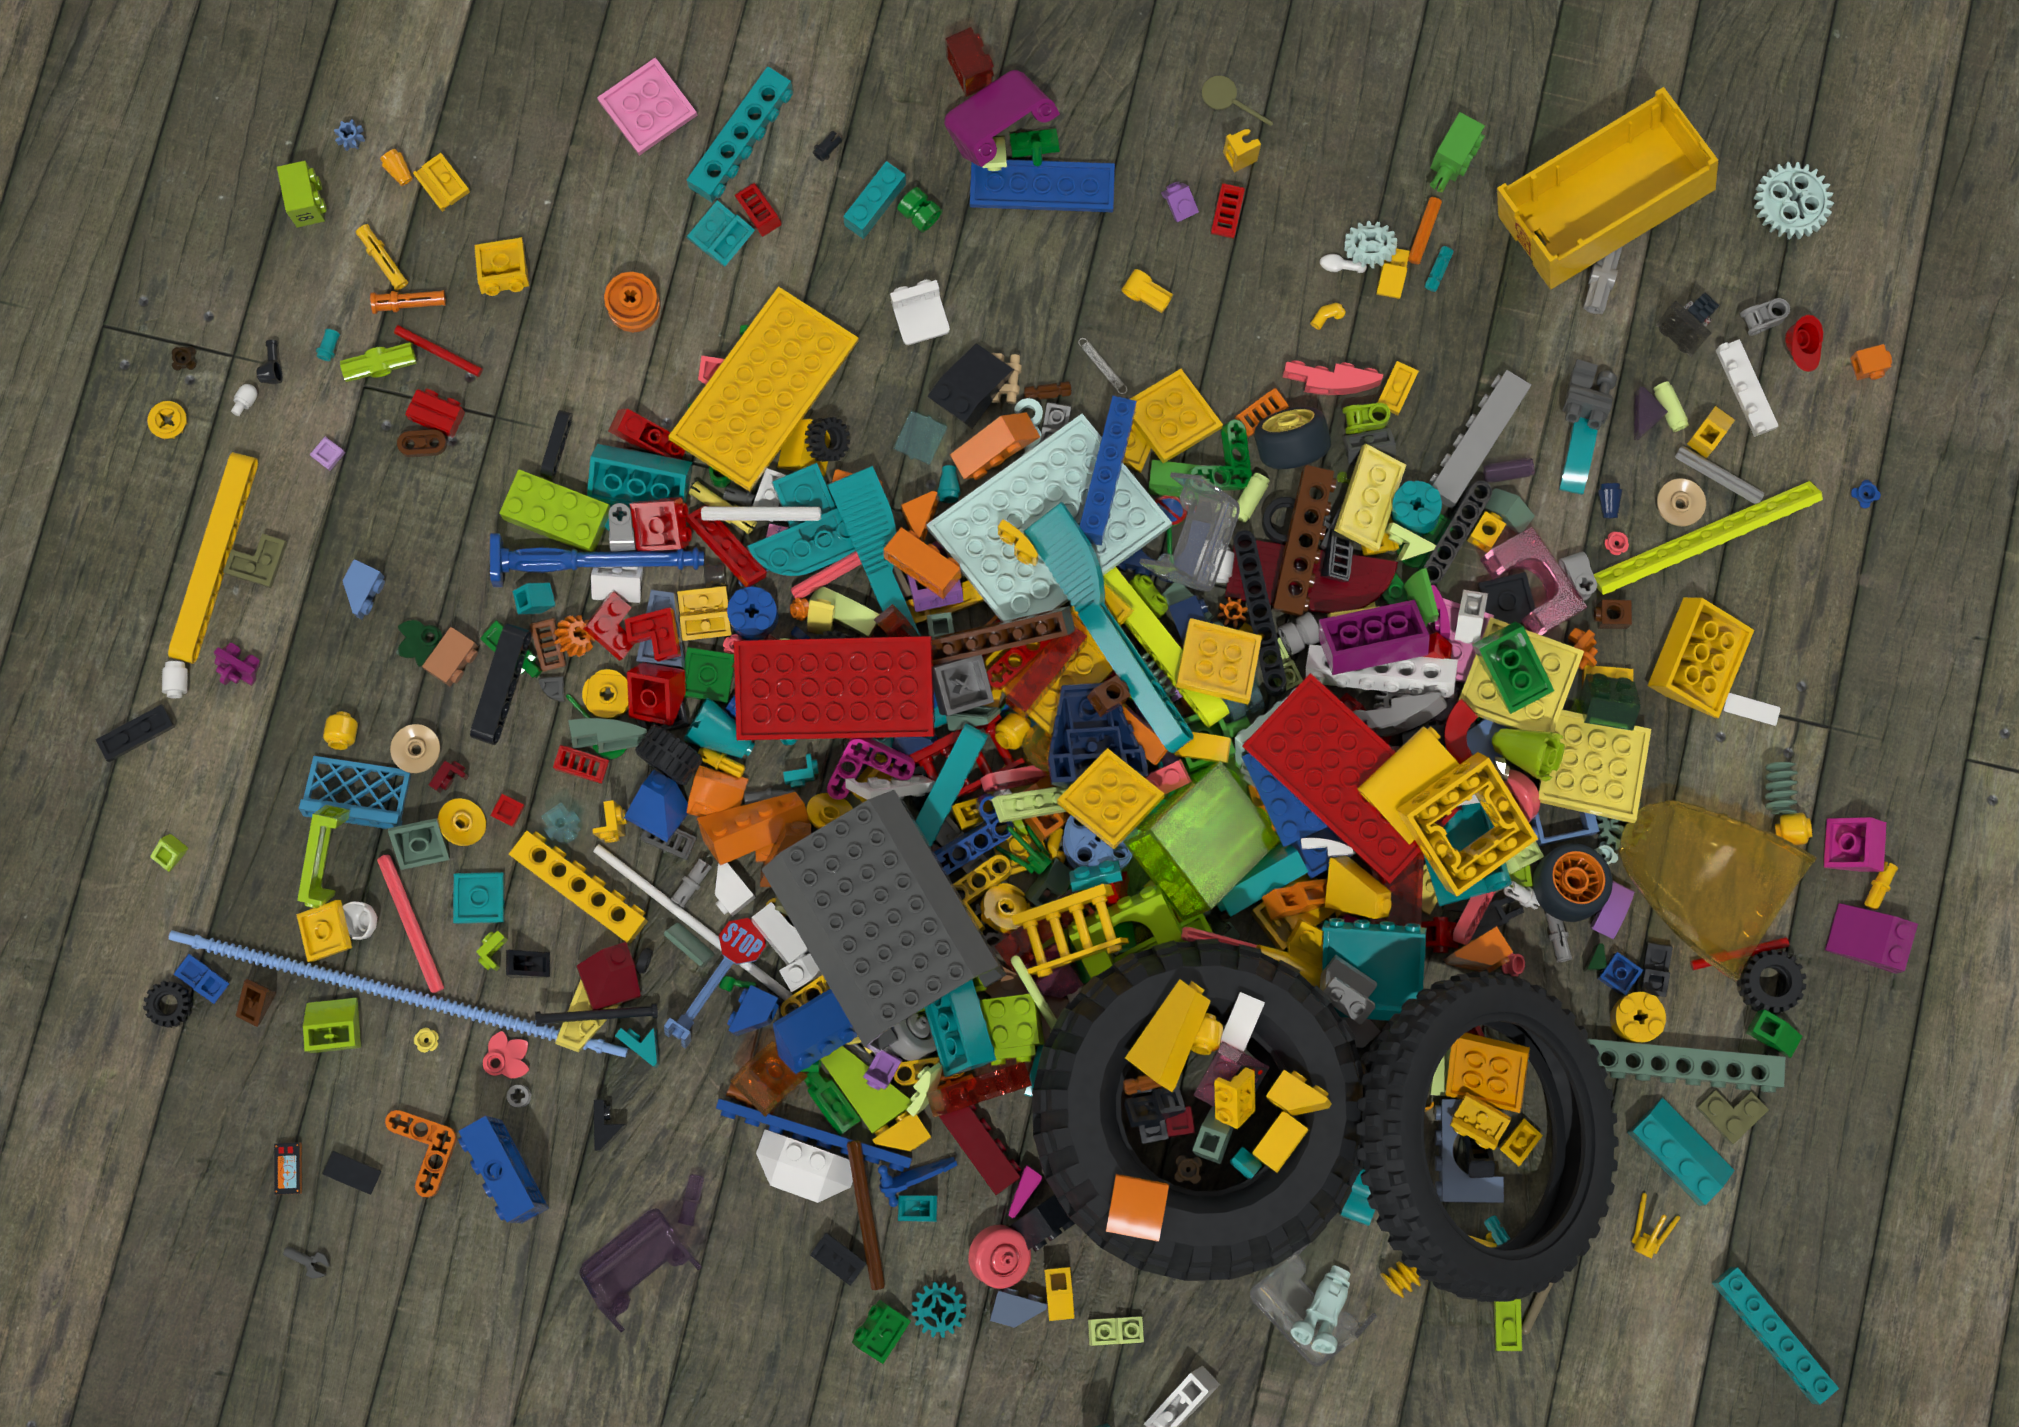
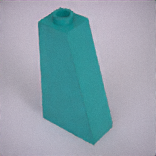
M1280 843L1248 865L1247 868L1215 888L1214 891L1217 898L1214 901L1221 912L1225 910L1231 917L1259 901L1272 890L1287 885L1309 871L1298 851L1292 845L1283 847L1282 843Z

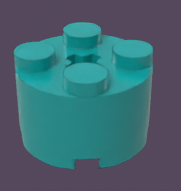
M1405 482L1396 491L1393 498L1391 511L1393 522L1418 536H1423V534L1429 531L1431 532L1437 526L1442 508L1440 492L1426 482Z

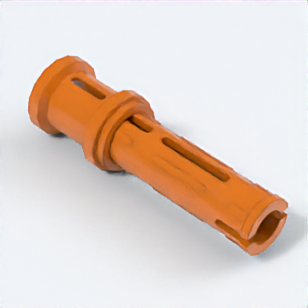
M444 290L399 294L396 291H391L390 294L376 295L375 292L370 294L373 314H377L378 311L390 310L395 313L400 311V308L446 306Z

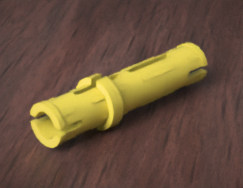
M696 481L693 486L700 493L692 488L689 491L690 495L709 507H738L737 505L732 506L703 486L699 481ZM725 520L729 524H735L745 531L746 534H750L753 529L745 523L754 528L757 524V521Z

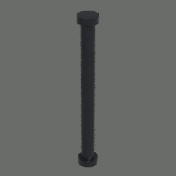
M651 1003V1006L545 1014L537 1011L535 1012L536 1027H541V1024L646 1016H652L653 1019L658 1018L657 1003Z

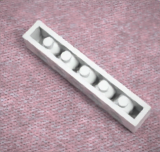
M1309 645L1306 677L1311 673L1323 685L1342 688L1351 687L1413 695L1436 692L1440 693L1443 698H1454L1458 660L1417 657L1332 675L1322 646Z

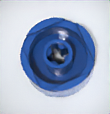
M746 587L737 590L730 599L727 608V615L732 628L746 640H761L773 632L778 623V610L770 593L758 587ZM752 610H756L758 613L754 614V618H750L748 614Z

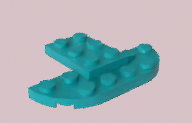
M817 463L771 482L781 507H820L822 515L819 521H788L790 528L747 545L750 554L761 566L776 574L800 576L837 562L856 551Z

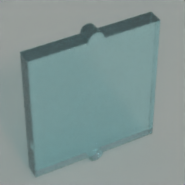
M911 411L894 449L908 455L910 459L915 458L930 465L947 430V426L932 420L931 416L925 417Z

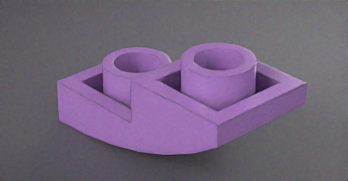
M1613 881L1611 895L1606 904L1596 914L1590 927L1614 939L1628 912L1635 892Z

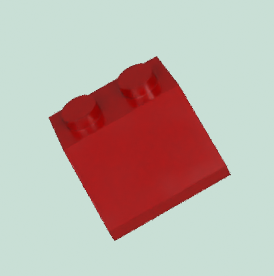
M642 662L627 671L629 718L669 726L673 725L686 693L685 670Z

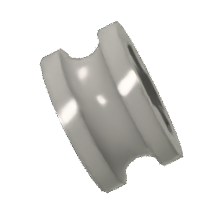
M514 1085L507 1092V1100L513 1107H525L531 1101V1091L524 1085ZM517 1089H521V1093H525V1098L521 1099V1103H516L518 1100L513 1099V1094L518 1092Z

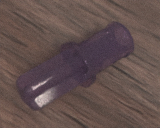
M695 1174L689 1176L685 1197L681 1198L684 1201L678 1223L694 1226L698 1204H701L699 1199L704 1177Z

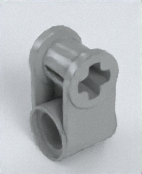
M1777 298L1743 310L1740 316L1745 319L1748 326V335L1753 336L1780 325L1788 316L1790 305L1786 300ZM1772 308H1778L1782 312V316L1774 315Z
M622 503L614 504L609 510L611 552L636 550L630 509ZM619 511H623L624 515H627L623 516V521H619L615 517L619 515Z
M1582 551L1559 559V568L1562 576L1565 578L1571 596L1577 601L1587 600L1596 590L1597 581L1585 552Z

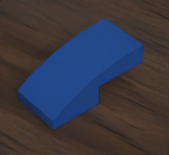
M188 954L174 973L175 976L213 1004L230 984L191 954Z

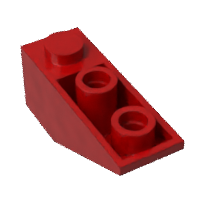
M628 408L617 411L608 432L626 442L655 455L682 460L686 451L669 440L671 432Z

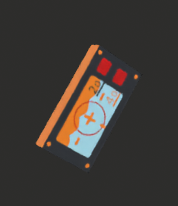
M302 1143L274 1144L275 1195L302 1194Z

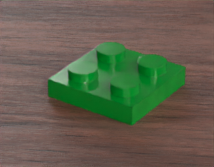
M687 647L685 669H683L685 670L686 688L684 697L698 700L709 698L714 702L728 704L734 674L732 668L734 654Z

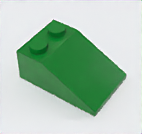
M1515 621L1472 644L1482 667L1510 714L1554 692L1553 686L1523 625Z

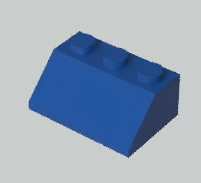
M831 989L773 1023L778 1056L795 1074L809 1068L813 1063L830 1055L833 1051L857 1037L856 1031Z

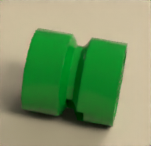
M919 187L909 191L897 207V210L905 218H912V224L921 233L932 227L943 211L933 200L928 201V195Z

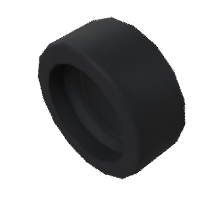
M1280 497L1273 500L1266 507L1262 517L1264 533L1274 543L1285 545L1287 535H1282L1274 530L1271 524V517L1277 509L1282 507L1293 509L1295 499L1292 497ZM1308 511L1304 514V519L1307 523H1309Z

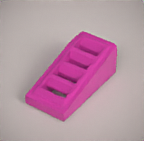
M1028 1166L1024 1168L1009 1210V1216L1012 1219L1017 1216L1043 1179L1041 1175Z

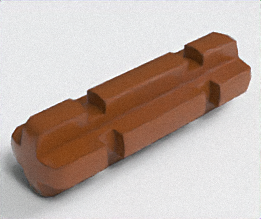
M1147 1075L1139 1076L1136 1080L1131 1078L1123 1081L1125 1093L1128 1095L1137 1093V1090L1142 1092L1162 1087Z

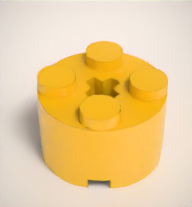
M1635 992L1622 997L1617 1001L1610 1013L1612 1030L1617 1036L1628 1043L1642 1044L1655 1039L1663 1032L1666 1023V1013L1662 1003L1656 996L1646 992ZM1637 1014L1642 1016V1021H1634V1016Z

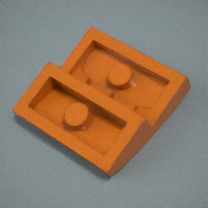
M1116 1174L1106 1232L1159 1242L1169 1184Z

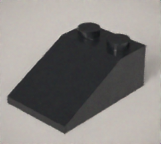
M976 343L939 379L927 397L973 429L1015 370Z

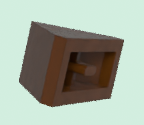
M246 979L243 983L236 1017L258 1027L276 992L255 981Z

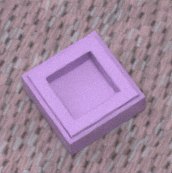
M325 436L311 452L310 456L331 471L345 452Z

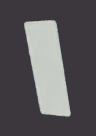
M1729 693L1724 711L1776 726L1780 707Z

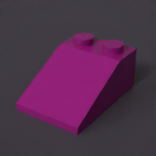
M1838 903L1825 951L1898 974L1906 969L1918 924L1896 916Z

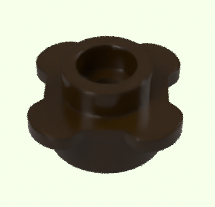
M175 347L172 350V368L176 371L184 368L193 370L196 367L194 362L196 350L193 347Z
M1179 1156L1176 1159L1178 1167L1174 1175L1175 1179L1178 1182L1187 1180L1194 1184L1198 1183L1201 1179L1199 1175V1167L1202 1165L1201 1159L1198 1157L1188 1159L1184 1156ZM1187 1167L1191 1168L1190 1172H1186Z

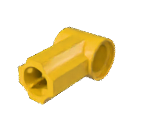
M1138 269L1132 272L1121 289L1130 299L1134 301L1141 300L1160 313H1163L1173 297L1172 293L1152 282V279L1146 273Z

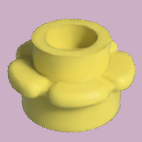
M422 1028L415 1035L414 1044L417 1045V1049L421 1052L433 1051L438 1046V1033L435 1030L431 1031L429 1028ZM425 1038H428L429 1042L426 1043L424 1041Z

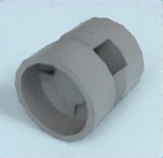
M1309 612L1297 617L1296 624L1287 622L1277 628L1279 636L1290 655L1305 649V644L1314 645L1320 642L1319 626Z

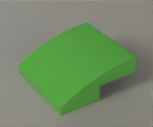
M1424 568L1413 574L1406 581L1404 588L1408 601L1415 600L1427 628L1428 623L1438 620L1439 613L1428 572Z

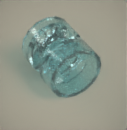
M1253 682L1248 705L1221 698L1229 709L1230 713L1228 715L1232 721L1246 717L1248 711L1253 714L1265 708L1263 697L1255 682Z

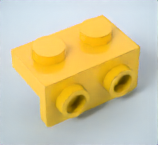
M614 800L605 801L603 803L607 826L593 828L592 831L595 836L604 840L605 843L617 842L619 837L626 836L624 824H628V820L624 819L626 810H622V807Z
M1466 1092L1451 1118L1450 1126L1453 1127L1456 1133L1462 1136L1468 1135L1475 1139L1479 1146L1495 1150L1499 1139L1511 1121V1117Z

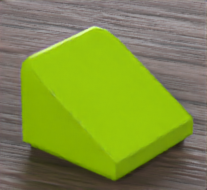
M168 834L159 840L150 857L170 872L185 855L188 847L172 834Z

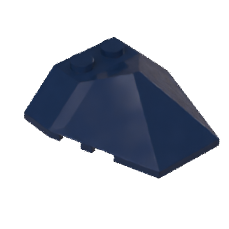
M1102 683L1061 686L1048 755L1050 779L1053 785L1068 789L1107 748L1144 778L1149 776L1145 752L1142 746H1139L1133 734L1134 730L1131 724H1128L1123 714L1122 706L1120 705L1100 717L1088 700L1087 696ZM1106 691L1108 697L1115 699L1112 692Z

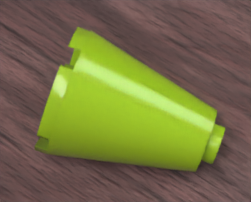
M1502 728L1493 735L1491 742L1496 753L1535 778L1545 782L1552 778V776H1549L1552 770L1557 771L1559 769L1565 749V744L1560 743V739H1564L1563 736L1556 732Z

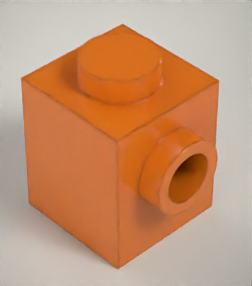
M1884 344L1856 351L1850 357L1857 380L1869 377L1871 380L1882 378L1891 368L1892 364L1891 354L1888 350L1886 351Z

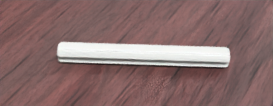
M705 506L701 509L702 520L819 521L822 515L820 507Z

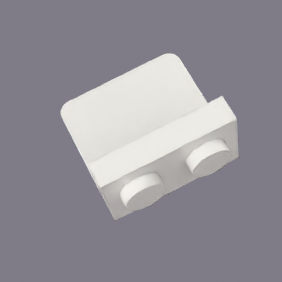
M923 280L917 283V286L910 288L907 286L899 287L893 293H890L891 304L905 345H912L949 333L950 328L940 299L937 280Z

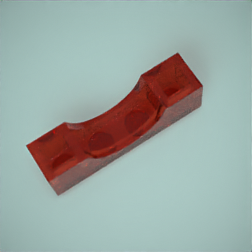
M1071 887L1056 900L1078 893L1080 891L1073 892ZM1089 903L1083 905L1084 918L1095 912ZM1069 910L1060 913L1061 917L1059 920L1063 930L1068 928V925L1074 921L1073 913H1070ZM1046 918L1037 921L1038 925L1036 926L1042 945L1053 936L1050 922ZM1020 926L994 946L1014 972L1016 970L1011 963L1013 956H1019L1024 965L1035 958L1027 929H1024L1023 926Z
M1021 1062L927 1092L926 1094L933 1117H937L1032 1086L1025 1062Z

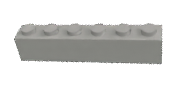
M1506 370L1503 376L1497 375L1491 385L1494 388L1490 396L1485 394L1478 405L1482 408L1478 415L1472 414L1465 425L1469 428L1465 435L1460 433L1453 444L1456 447L1452 455L1447 453L1440 464L1444 467L1439 475L1434 473L1428 483L1440 492L1442 504L1450 509H1453L1531 387V384Z

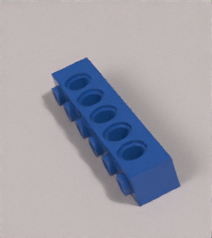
M1112 396L1080 522V528L1091 544L1102 546L1136 412L1137 401Z

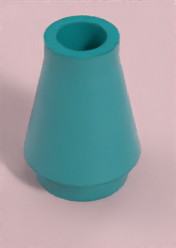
M952 465L942 467L937 492L939 500L943 503H955L959 500V496H961L956 467Z

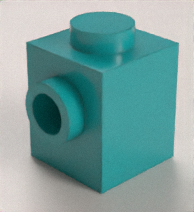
M526 583L512 591L518 614H542L556 606L550 583Z

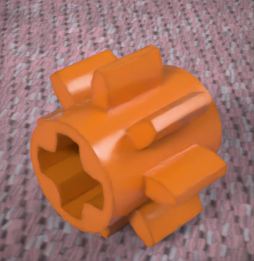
M1228 597L1226 606L1221 603L1219 604V608L1223 612L1218 614L1217 619L1223 618L1225 621L1224 627L1228 624H1233V627L1236 629L1238 621H1246L1242 613L1247 612L1248 608H1242L1240 605L1241 599L1234 602ZM1235 609L1237 611L1236 615L1229 617V611Z

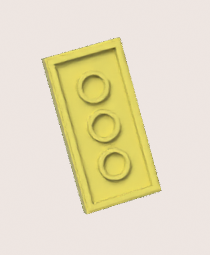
M1368 444L1362 445L1334 531L1373 551L1379 550L1392 511L1393 498L1399 489L1406 464Z

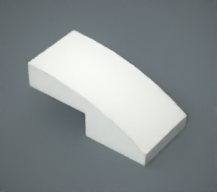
M1301 838L1302 850L1327 847L1328 857L1353 855L1351 847L1337 841L1321 838Z
M1240 992L1224 1028L1221 1044L1243 1053L1265 1002Z

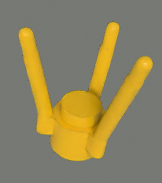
M1642 1193L1635 1234L1631 1242L1635 1244L1634 1251L1652 1259L1654 1253L1657 1254L1662 1243L1680 1220V1216L1677 1215L1659 1239H1656L1666 1220V1215L1661 1216L1651 1236L1643 1233L1641 1237L1640 1233L1647 1194Z

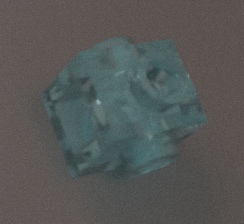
M562 802L541 816L547 825L544 830L552 841L556 839L560 844L563 842L567 844L578 837L577 833L581 831L578 826L581 820L573 809L569 812Z

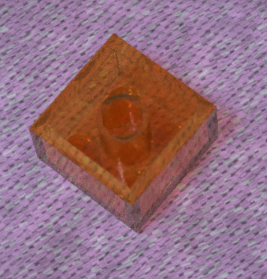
M772 1041L744 1064L731 1079V1082L766 1117L793 1094L808 1076L804 1072L795 1074L778 1056L777 1045Z

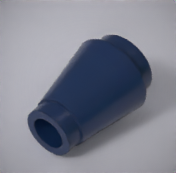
M1620 483L1600 484L1598 493L1603 518H1618L1622 496Z

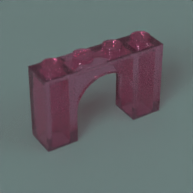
M1533 527L1491 549L1480 559L1493 580L1515 568L1527 569L1541 580L1546 592L1545 603L1521 620L1530 632L1544 636L1573 619L1587 608L1582 597L1572 586L1568 577L1561 570L1555 558L1550 554Z

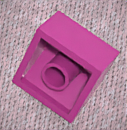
M1872 817L1827 819L1824 868L1858 872H1884L1886 822Z

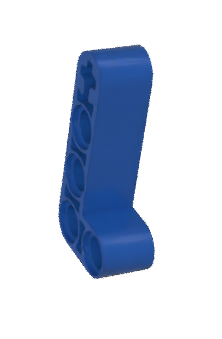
M985 793L979 796L976 801V808L984 821L983 823L934 851L947 875L1012 835L1007 828L1002 833L995 831V826L999 822L995 808L989 812L983 811L984 802L993 799L994 795ZM1012 821L1006 822L1007 827L1011 826L1014 829ZM984 834L986 837L985 842L980 846L974 845L975 836ZM956 847H963V856L958 859L953 858V850ZM944 854H946L947 857L950 859V861L952 862L951 864H949L946 861L945 857L943 856Z

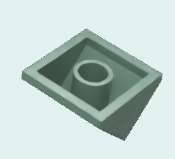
M438 818L388 828L401 870L450 860L447 840L441 833Z

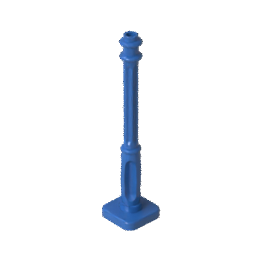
M490 533V579L493 587H503L504 572H510V570L555 572L568 569L577 570L578 567L678 566L679 570H682L684 566H693L697 570L699 566H704V551H699L697 547L693 548V551H683V548L677 551L577 552L576 549L570 551L557 548H528L510 551L509 548H504L503 540L499 533Z

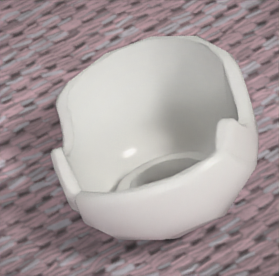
M358 901L344 904L342 907L349 936L355 940L369 938L377 926L378 917L373 907Z

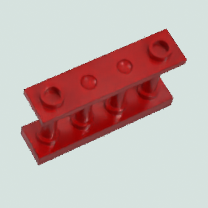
M1000 714L989 724L975 726V728L983 732L985 731L991 736L1006 765L995 772L1017 769L1024 766L1023 758L1014 761L1009 750L1003 748L995 738L996 725L1002 721ZM962 729L910 754L909 757L914 760L915 766L919 764L920 767L924 768L929 779L936 782L939 775L932 764L934 761L933 757L942 754V756L948 758ZM981 751L976 759V763L983 776L994 773ZM967 777L956 800L982 788L980 779L970 783Z

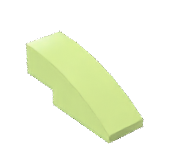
M821 587L814 591L810 598L813 601L824 599L831 602V605L835 607L833 621L865 638H871L882 619L880 614L826 587Z

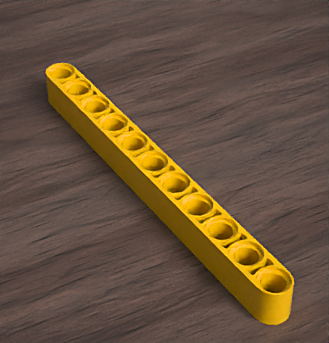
M995 855L953 885L956 890L965 892L963 902H967L970 905L983 896L991 887L997 886L1011 875L1012 866L1005 856ZM997 862H1004L1007 865L1003 873H995L993 871V867ZM977 876L986 878V883L981 888L973 886V880ZM821 975L785 1000L781 1006L782 1016L784 1017L788 1014L787 1010L791 1005L797 1004L801 1007L809 1002L808 995L811 991L818 990L821 995L831 989L824 976Z

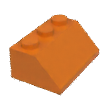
M1496 926L1445 958L1444 962L1448 965L1477 972L1487 969L1490 973L1510 961L1507 956L1513 953V951Z

